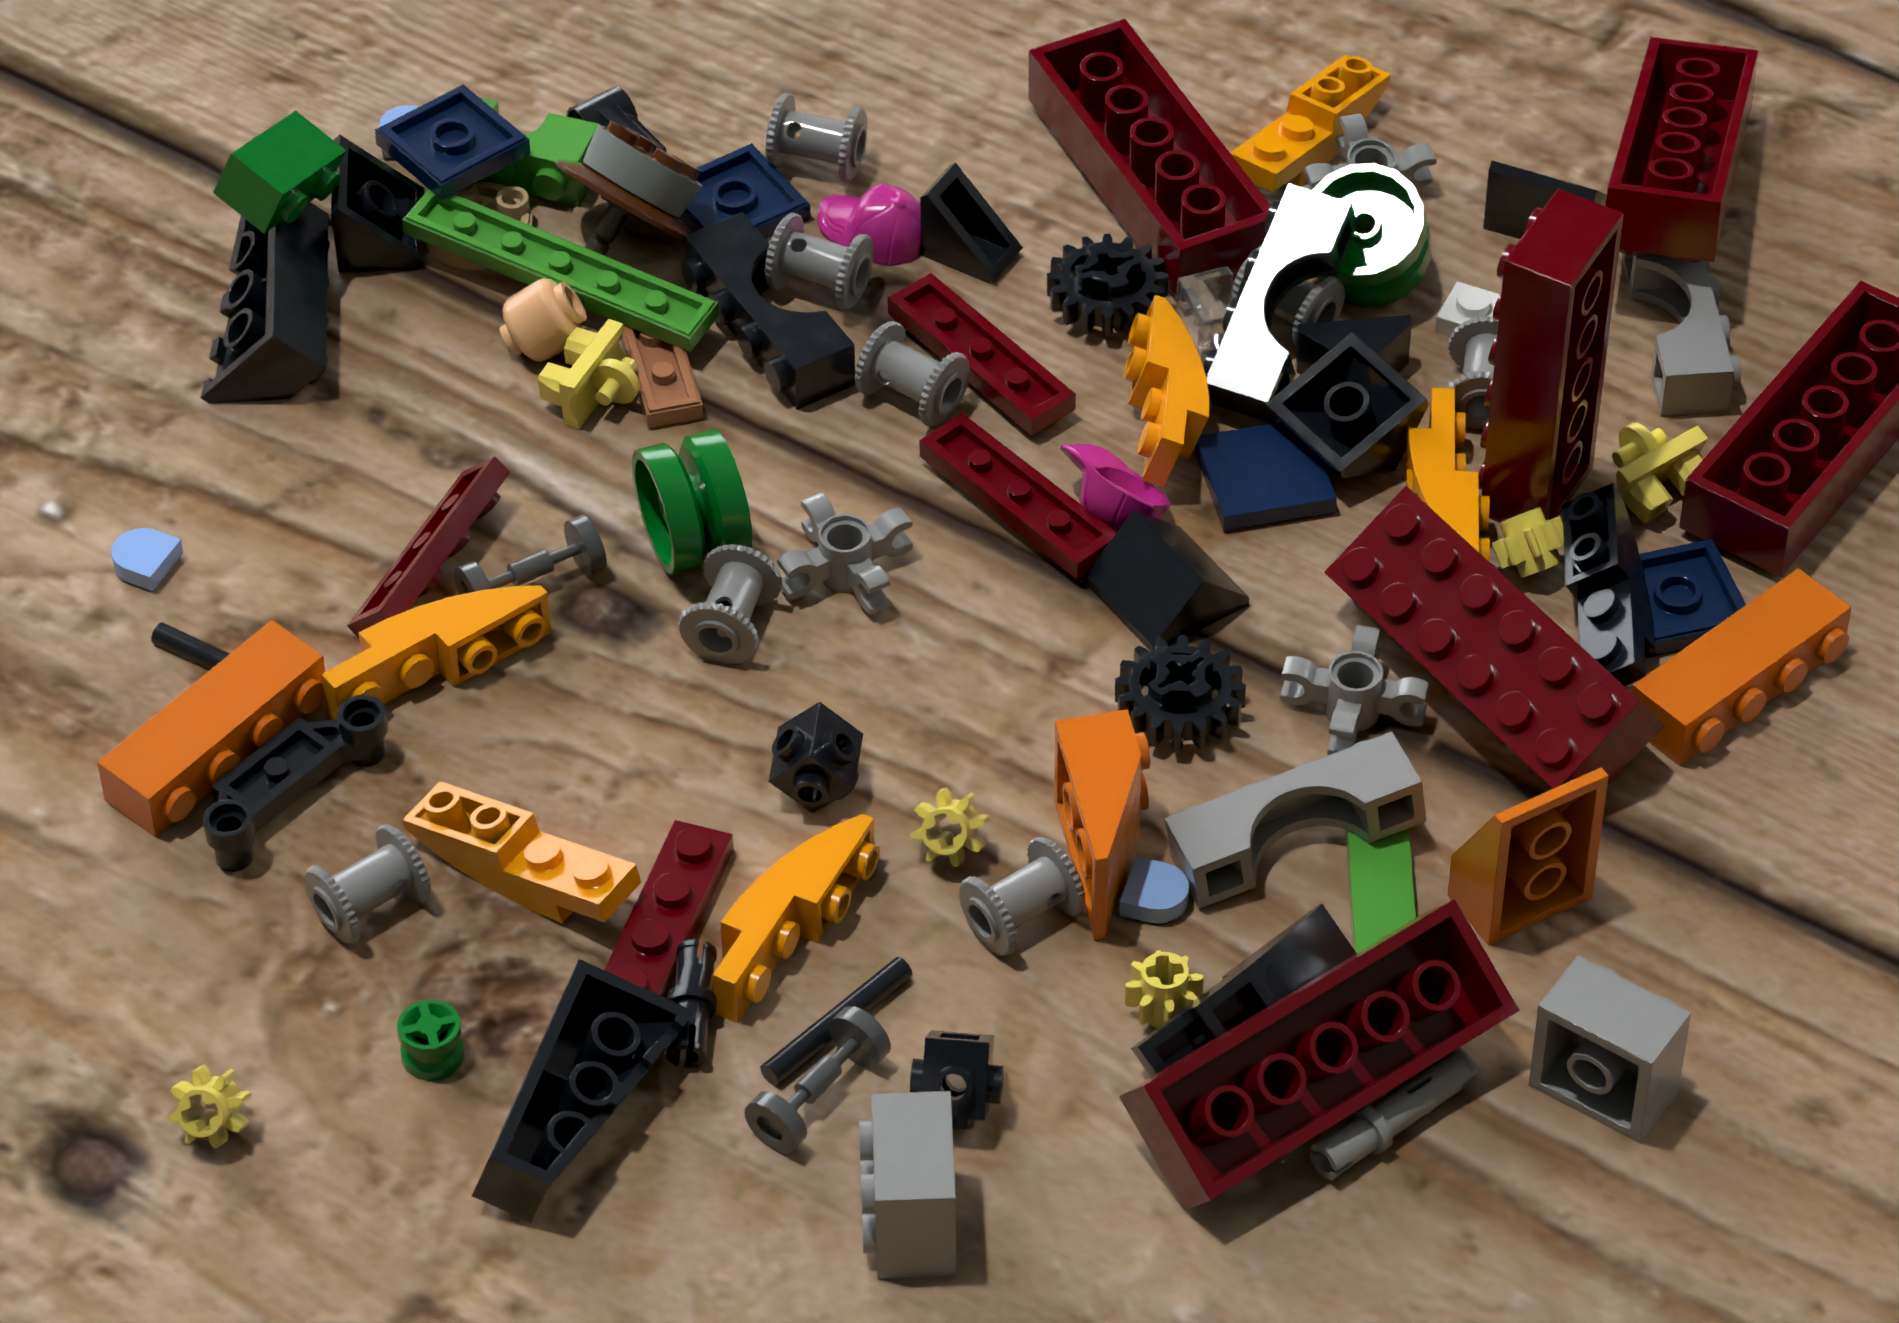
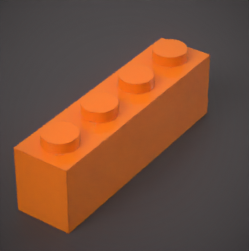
M1799 568L1790 573L1632 685V693L1665 725L1649 743L1679 766L1699 752L1706 753L1712 750L1729 730L1741 722L1748 723L1752 721L1772 699L1782 692H1792L1801 684L1807 674L1824 662L1826 664L1832 663L1843 653L1849 641L1847 630L1852 607Z
M271 620L97 762L104 800L156 838L171 824L187 817L194 805L212 791V784L298 717L309 714L318 708L325 697L321 676L325 672L323 655Z

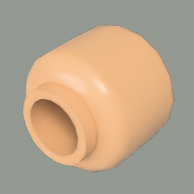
M539 279L505 301L502 309L505 324L500 326L499 329L502 339L512 353L515 355L524 353L533 361L544 362L564 351L566 339L575 327L583 329L582 322L586 321L587 315L580 298L567 283L561 282L557 284L551 279Z

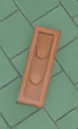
M624 325V332L620 336L625 355L632 358L637 364L634 372L641 384L637 395L648 429L704 419L703 403L686 350Z

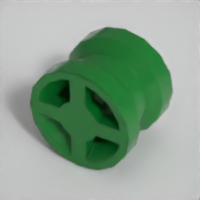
M435 999L421 1000L408 1006L401 1013L397 1021L398 1039L401 1043V1061L405 1070L415 1078L426 1081L441 1080L451 1076L461 1067L464 1060L461 1021L456 1009L446 1002Z

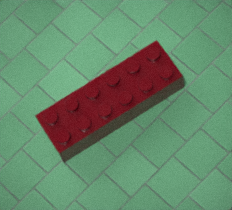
M1122 19L1029 50V101L1130 236L1133 237L1139 248L1150 245L1152 247V258L1164 259V272L1168 273V286L1177 299L1235 280L1238 271L1251 252L1262 246L1267 235L1264 229L1265 220L1271 205L1128 21Z
M1650 37L1607 187L1606 207L1624 213L1619 252L1632 256L1645 253L1672 256L1674 259L1684 263L1715 261L1752 109L1759 50Z
M1557 189L1543 209L1537 207L1533 210L1527 221L1524 235L1516 245L1510 243L1506 246L1497 267V277L1502 278L1503 281L1502 291L1497 298L1492 316L1493 321L1498 322V331L1488 357L1489 364L1494 365V372L1484 398V405L1490 408V413L1480 440V446L1486 449L1485 461L1479 471V489L1482 490L1481 496H1489L1490 498L1489 519L1499 523L1538 507H1541L1545 520L1558 517L1562 512V505L1571 500L1592 470L1594 463L1624 213L1561 189Z
M1861 280L1686 478L1679 528L1703 540L1713 539L1716 546L1782 577L1899 439L1898 297Z
M1407 486L1392 499L1324 571L1332 581L1552 789L1601 767L1609 775V784L1665 726L1633 693Z
M1453 899L1425 912L1120 1095L1119 1098L1180 1204L1186 1210L1211 1201L1520 1010L1456 900Z

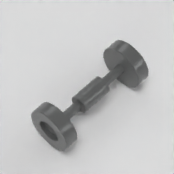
M580 515L564 523L567 547L550 554L546 550L532 554L507 565V572L491 579H487L485 573L475 561H470L454 569L455 584L459 595L500 588L511 582L514 586H520L553 572L554 564L573 557L575 563L585 575H591L605 569L607 566V558L602 540L590 519L585 515Z
M847 1006L830 1021L829 1032L839 1050L832 1057L824 1055L794 1085L796 1093L788 1101L775 1093L763 1091L745 1107V1119L750 1129L766 1146L779 1153L789 1154L800 1145L807 1136V1129L797 1110L804 1102L808 1104L815 1102L842 1074L841 1065L848 1058L862 1067L873 1068L888 1055L891 1050L890 1039L881 1024L869 1013L854 1006Z

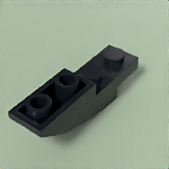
M1613 482L1595 491L1584 493L1562 505L1565 584L1578 602L1579 645L1619 682L1626 686L1646 676L1645 654L1656 648L1650 599L1637 542L1620 489Z
M1319 904L1223 975V980L1134 1045L1131 1050L1150 1077L1357 953L1324 905Z

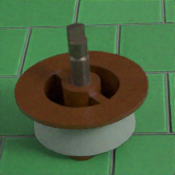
M612 120L606 128L599 124L597 125L583 159L584 163L558 159L555 164L566 174L601 195L602 199L610 203L594 230V236L590 237L585 248L606 256L610 249L609 244L614 242L629 215L636 219H642L684 241V236L689 234V232L677 217L681 216L703 188V185L696 181L701 171L673 154L671 156L659 148H656L652 154L651 151L655 146L654 142Z

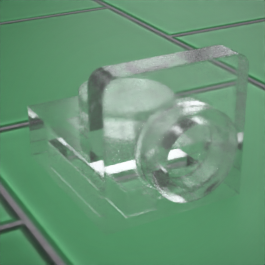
M1227 266L1178 278L1176 313L1190 333L1202 363L1205 362L1211 349L1218 350L1225 331H1223V319L1226 309L1231 302V291L1234 283V275Z

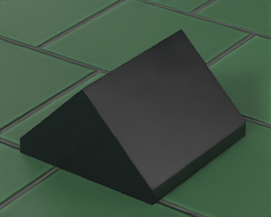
M339 134L334 141L344 148L346 153L337 169L341 179L331 193V220L338 273L418 269L424 263V241L404 234L402 220L424 195V187Z
M1492 160L1488 171L1483 229L1521 239L1533 210L1537 207L1543 209L1557 189L1606 206L1607 195L1595 189Z
M1351 332L1266 403V406L1278 420L1342 478L1395 471L1407 449L1408 427H1418L1429 403L1424 395Z
M1133 510L1085 574V584L1150 652L1155 650V638L1162 637L1170 646L1177 642L1180 635L1188 637L1249 605V596L1180 526Z

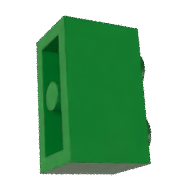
M295 110L230 154L213 193L265 234L282 221L288 224L292 223L299 217L309 202L315 198L323 201L332 193L341 179L337 169L346 150Z

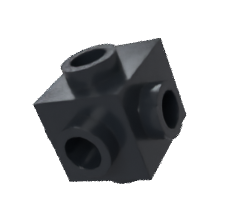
M821 702L816 703L778 727L777 736L772 745L773 758L768 782L811 813L818 811L834 800L845 798L855 789L859 778L858 764L863 733Z
M930 1030L925 1037L924 1059L913 1058L910 1092L951 1091L952 1129H972L974 1119L985 1120L989 1113L990 1104H1001L1004 1066L992 1065L994 1035ZM956 1074L961 1076L966 1083V1087L956 1088L952 1086L948 1080V1075Z

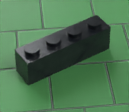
M311 202L307 204L303 212L292 223L288 224L282 221L265 234L244 217H240L229 271L236 274L237 277L229 286L227 293L223 295L219 312L228 317L224 339L218 337L213 340L209 357L210 360L218 364L216 376L214 379L209 378L204 381L201 399L207 403L291 399L307 384L315 383L323 375L328 363L326 341L329 322L327 317V290L329 287L328 251L330 247V241L328 240L329 214Z
M579 959L476 1184L472 1197L531 1223L547 1190L691 1021L695 1011Z

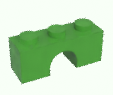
M479 97L499 113L498 101ZM548 113L538 129L525 134L530 139L529 155L478 182H492L507 187L518 186L523 188L530 196L579 207L589 188L566 174L555 164L558 159L584 163L583 159L598 123Z

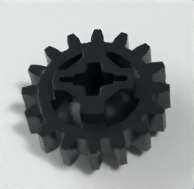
M1104 234L1102 242L1094 243L1088 236L1082 237V248L1077 249L1066 244L1063 246V258L1052 257L1050 272L1047 273V296L1050 297V309L1052 312L1063 311V323L1065 325L1076 321L1082 322V333L1088 334L1094 326L1102 327L1105 337H1111L1113 328L1120 326L1129 334L1137 313L1147 314L1155 295L1164 298L1168 297V273L1164 272L1165 261L1163 258H1152V247L1150 245H1145L1138 249L1133 248V237L1127 236L1121 243H1113L1111 234Z
M1180 635L1177 645L1168 646L1162 637L1155 638V650L1151 652L1146 648L1137 646L1134 648V661L1122 660L1120 663V677L1115 678V702H1118V711L1128 709L1135 733L1149 732V745L1153 747L1160 744L1163 739L1172 740L1174 751H1181L1183 742L1187 740H1192L1196 747L1203 749L1205 748L1206 736L1209 734L1219 740H1224L1227 736V724L1238 726L1240 723L1241 708H1245L1246 684L1242 683L1243 669L1241 665L1230 666L1229 651L1224 650L1213 655L1210 653L1211 641L1204 639L1197 647L1189 646L1186 635ZM1144 686L1148 687V694L1146 696H1143L1141 693ZM1215 689L1219 693L1216 700L1212 698V691Z

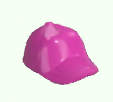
M891 184L875 185L862 198L833 194L825 197L819 205L817 222L822 234L831 242L849 247L853 238H856L859 234L870 236L874 246L873 262L889 266L913 261L921 252L920 202L908 191L898 186H892Z
M1090 444L1061 445V451L1083 473L1080 492V504L1083 509L1102 520L1116 532L1121 528L1133 510L1160 519L1169 509L1170 502L1160 489L1152 483L1143 481L1142 476L1132 471L1108 450Z

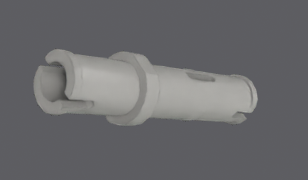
M1458 1048L1404 1081L1400 1086L1371 1106L1367 1104L1349 1115L1348 1122L1311 1145L1310 1149L1312 1152H1310V1158L1316 1170L1326 1179L1334 1180L1370 1153L1379 1155L1392 1146L1394 1136L1476 1081L1477 1068L1473 1059L1466 1051Z

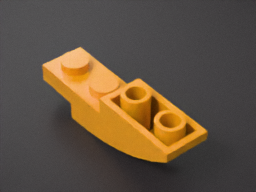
M1345 54L1290 93L1287 112L1230 152V154L1252 182L1261 188L1273 193L1284 184L1288 185V183L1302 187L1308 183L1304 172L1305 167L1315 163H1329L1339 152L1336 135L1344 134L1339 123V117L1361 113L1365 120L1389 85L1391 74L1372 66L1364 58Z
M1155 295L1147 314L1137 313L1132 323L1127 345L1133 348L1127 359L1123 378L1131 381L1128 404L1142 408L1141 420L1147 421L1137 447V454L1144 456L1142 480L1164 487L1178 456L1189 459L1209 418V392L1201 357L1190 333L1168 300Z
M1432 388L1428 428L1408 427L1405 462L1406 486L1489 561L1490 538H1479V531H1488L1489 496L1479 495V473L1476 471H1466V453H1455V447H1464L1466 413L1455 412V388Z
M541 585L513 586L470 592L412 608L359 632L361 653L321 674L327 715L332 720L337 719L339 706L353 696L369 695L376 697L383 704H386L405 692L422 686L438 674H441L455 687L474 675L484 673L492 665L525 647L534 645L541 638L551 633L548 592Z
M441 781L402 820L408 832L459 871L511 901L560 923H563L572 912L606 922L641 883L636 864L539 831L534 813Z
M865 814L858 815L808 839L773 864L737 899L720 922L723 960L713 974L714 993L717 997L715 1015L738 1023L751 1002L759 1003L762 1000L770 984L771 972L781 958L788 959L792 955L799 937L819 943L832 922L839 924L848 911L853 890L861 879L867 881L872 876L879 860L880 848L875 845L873 817Z

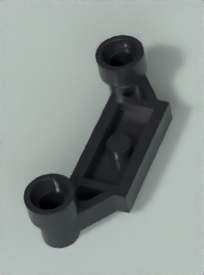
M357 695L345 700L339 706L337 719L306 722L301 717H298L212 784L211 790L213 802L215 803L205 811L203 825L206 841L214 849L217 865L228 872H238L247 868L253 860L252 846L255 833L344 762L352 761L355 765L361 767H370L378 764L385 756L383 738L388 731L384 704L376 697Z

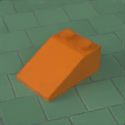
M1128 709L1055 720L1054 803L1070 859L1075 865L1084 886V908L1094 941L1106 939L1139 838L1140 810L1149 808L1147 784L1144 774L1141 773V770L1150 769L1149 746L1144 732L1135 733Z
M1602 767L1494 815L1451 855L1447 895L1451 900H1456L1466 919L1488 945L1593 897L1609 776Z

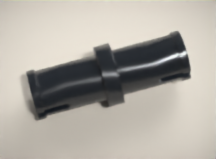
M696 939L686 940L677 946L675 987L667 994V999L695 1011L691 1021L666 1049L665 1057L676 1066L680 1063L681 1050H686L684 1068L698 1067L706 1061L708 1022L715 1015L717 997L712 991L714 962L717 958V950L715 946L705 941L702 958H697L699 940Z

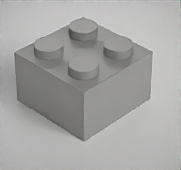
M1577 955L1538 1005L1528 1085L1641 1143L1679 1093L1691 1012L1679 1007L1667 997L1655 995L1622 978L1614 970L1600 967Z
M951 1091L871 1094L872 1120L859 1121L863 1254L877 1253V1279L957 1277L956 1194Z

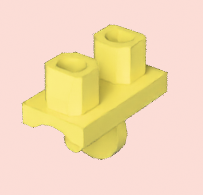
M608 319L598 333L575 327L566 339L564 346L565 363L573 366L566 368L548 362L539 374L540 398L562 407L564 425L580 429L599 403L604 406H608L612 401L626 404L630 403L639 393L641 384L634 372L637 364L632 358L624 354L619 344V338L624 332L623 323Z
M1631 423L1620 430L1618 436L1620 449L1612 453L1613 462L1620 468L1615 474L1616 486L1620 489L1624 504L1644 524L1660 516L1673 501L1671 495L1661 484L1662 482L1670 479L1682 496H1684L1686 478L1704 459L1700 451L1708 440V437L1698 425L1668 442L1666 434L1660 428L1650 432L1640 423Z

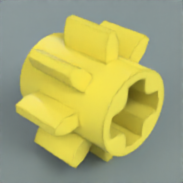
M1538 507L1499 523L1504 537L1491 544L1501 569L1516 565L1520 577L1523 578L1562 562L1557 548L1564 546L1563 523L1560 516L1545 520L1541 507Z
M945 787L936 794L937 809L930 803L925 802L916 806L915 812L924 821L922 827L914 831L910 836L911 839L915 840L923 839L925 845L929 848L926 855L928 862L938 855H949L953 867H957L964 862L965 853L963 846L974 852H979L986 846L985 841L976 834L979 827L991 819L990 815H978L973 808L974 793L971 792L961 800H952L951 792ZM947 817L949 823H960L962 832L954 837L951 831H941L939 822Z
M1156 950L1143 963L1137 961L1131 963V981L1125 983V1006H1139V1024L1144 1025L1147 1023L1158 1028L1203 995V974H1189L1188 956L1181 957L1175 953Z
M201 1065L192 1071L191 1080L193 1085L186 1081H180L171 1088L170 1092L180 1101L178 1102L177 1110L167 1118L168 1121L179 1122L182 1129L187 1132L185 1143L188 1145L198 1137H208L214 1149L219 1148L227 1142V1129L233 1132H240L248 1125L249 1121L239 1112L242 1108V1103L252 1097V1095L248 1091L241 1092L236 1083L232 1081L234 1070L229 1069L221 1076L211 1077L208 1067ZM201 1100L205 1104L215 1103L218 1108V1114L214 1109L204 1110Z

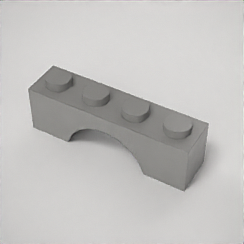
M1622 253V264L1631 299L1657 305L1672 314L1680 323L1672 330L1657 335L1655 340L1651 380L1660 416L1728 412L1731 390L1740 387L1741 368L1738 355L1729 354V320L1727 315H1719V283L1716 276L1709 277L1708 275L1709 261L1684 263L1674 259L1672 256L1650 253L1632 256Z
M1392 731L1370 740L1358 742L1350 748L1313 762L1303 763L1295 769L1255 784H1248L1235 792L1201 805L1188 807L1180 813L1164 818L1171 858L1175 866L1186 875L1189 882V891L1199 909L1255 888L1257 868L1262 856L1274 842L1293 831L1314 826H1332L1351 831L1372 843L1427 821L1422 780Z

